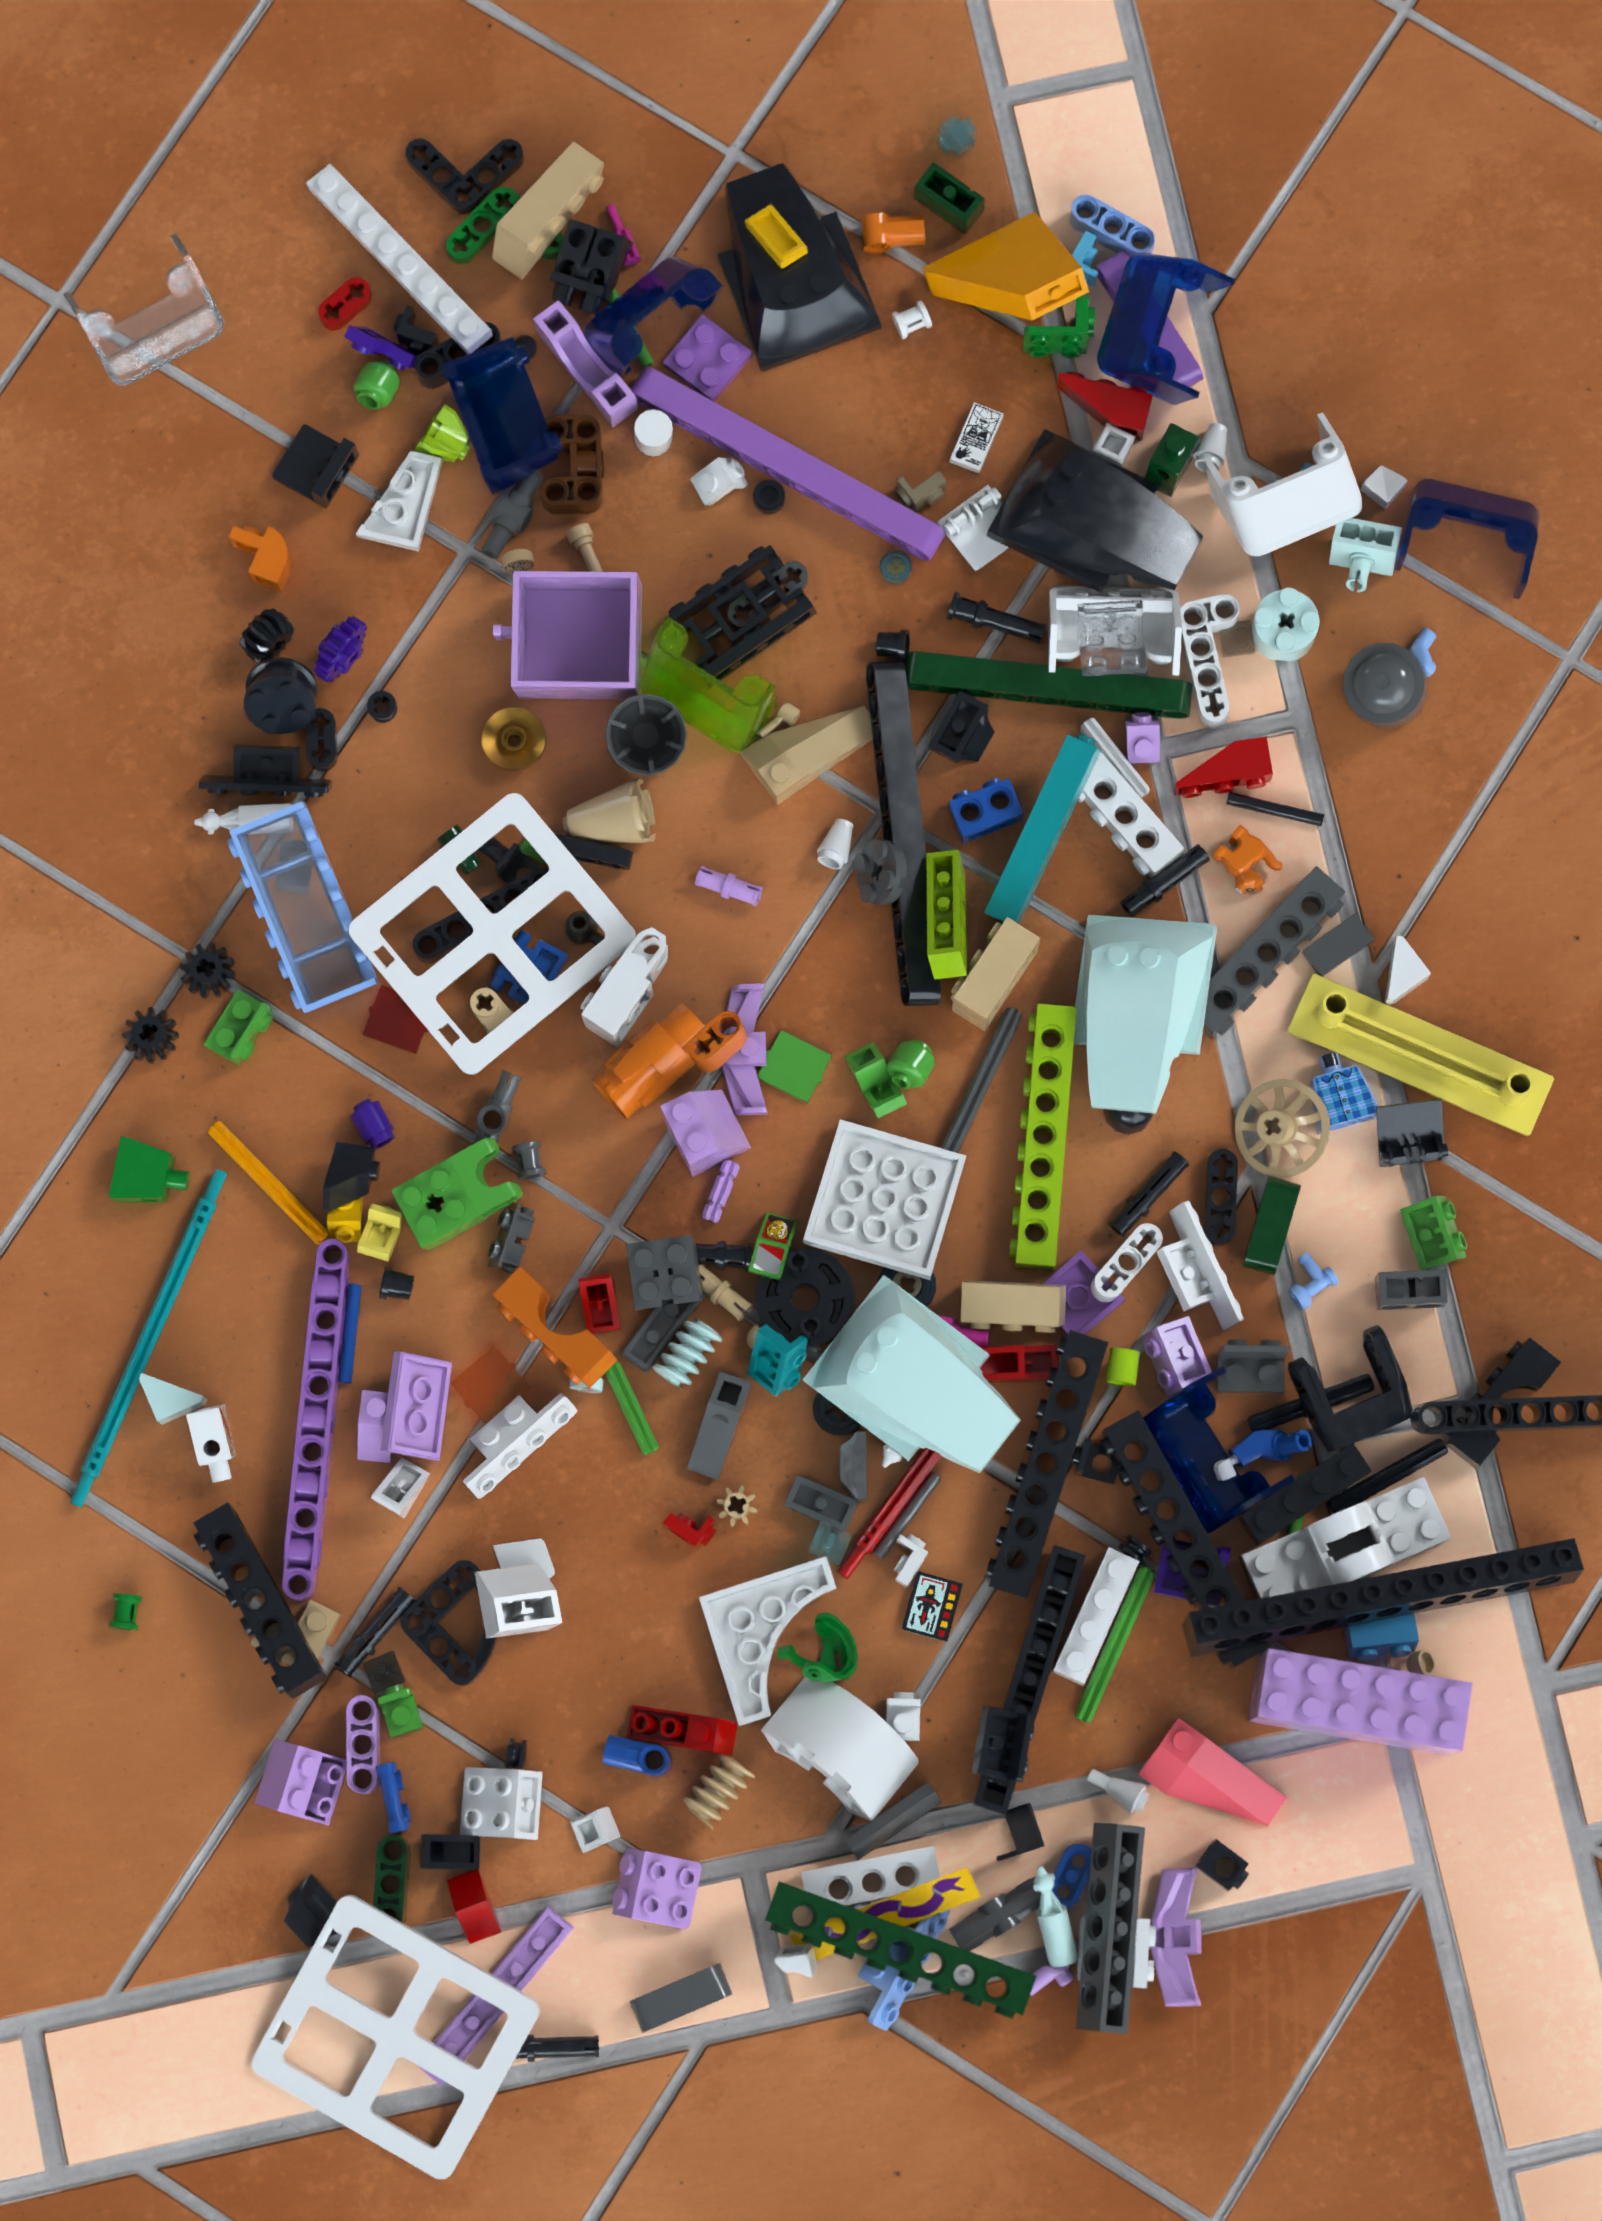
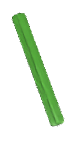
M1140 1566L1077 1707L1075 1717L1083 1722L1090 1723L1154 1580L1155 1572L1147 1567Z

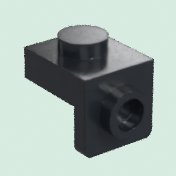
M407 305L404 313L398 314L394 324V331H396L399 344L408 346V350L420 355L439 344L437 334L413 326L416 314L414 307Z

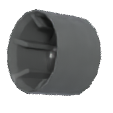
M1376 643L1363 648L1350 660L1344 673L1343 691L1349 706L1363 721L1378 728H1396L1409 723L1421 712L1428 697V679L1423 666L1408 649L1394 643Z
M641 694L629 697L616 706L608 719L605 738L608 751L619 766L630 773L649 776L666 771L678 761L685 750L687 730L684 718L674 704L661 696Z

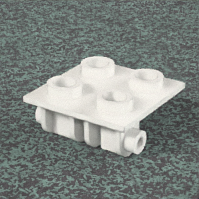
M989 485L937 521V524L946 531L948 538L975 572L1009 548L986 536L990 525L1003 504L1000 501L1002 498L1001 494L996 488L991 489Z

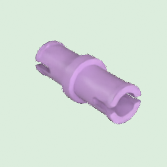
M705 866L700 867L695 879L696 886L721 893L722 898L729 899L732 897L752 904L755 907L758 905L763 891L762 886L737 879L735 874L729 873L725 875L708 869Z

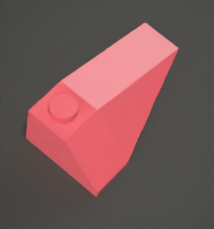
M1180 1718L1174 1721L1138 1773L1140 1777L1166 1795L1266 1826L1269 1825L1287 1799V1797Z

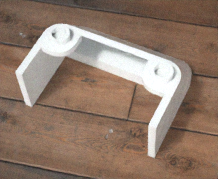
M1324 413L1317 415L1320 441L1315 444L1312 450L1313 460L1316 465L1258 489L1255 482L1246 476H1236L1224 481L1212 460L1205 462L1210 495L1240 546L1248 555H1265L1360 513L1362 497L1346 450Z
M1069 585L1056 586L1050 589L1048 629L1049 672H1055L1056 661L1070 662L1078 657L1080 649L1145 651V656L1154 664L1166 665L1171 662L1172 674L1179 676L1182 622L1178 592L1167 588L1105 586L1102 593L1088 586Z

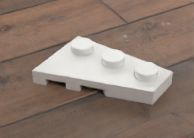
M410 451L391 479L390 485L380 501L376 502L372 508V513L364 525H361L356 532L357 538L419 551L443 463L442 458Z

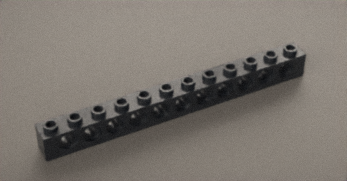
M1575 1538L1193 1611L1188 1613L1182 1627L1190 1657L1575 1583L1584 1571Z

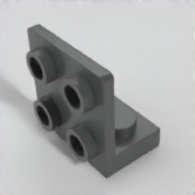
M1242 1339L1227 1340V1344L1222 1345L1217 1352V1393H1284V1359L1289 1353V1346H1281L1280 1340H1262L1259 1345H1247V1340Z

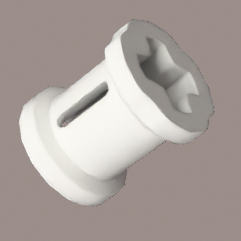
M921 300L917 301L916 306L901 313L897 311L892 313L894 324L902 339L907 338L909 333L922 327L927 329L932 327L930 316Z

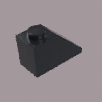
M336 1142L323 1186V1211L330 1212L369 1194L372 1181H378L380 1173V1162L375 1161V1147Z

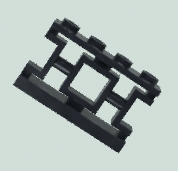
M771 545L766 548L761 546L753 550L747 557L749 560L739 567L733 565L721 574L722 578L713 585L708 583L700 587L695 592L696 597L686 604L680 602L668 611L669 615L665 618V621L678 639L692 630L707 651L694 662L711 687L817 614L814 606L800 587L786 596L772 574L782 568L784 564ZM758 570H761L769 585L754 595L744 580ZM745 593L759 613V616L733 633L719 611ZM778 595L787 610L771 620L762 605ZM705 607H708L716 622L701 632L691 617ZM725 632L734 647L718 657L709 642Z

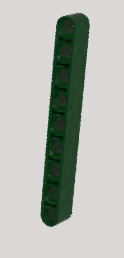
M917 651L907 653L905 664L907 688L911 690L958 695L959 691H962L972 697L1128 714L1148 712L1152 716L1185 719L1190 716L1193 684L1184 680L1057 666L1055 667V672H1049L1048 665Z

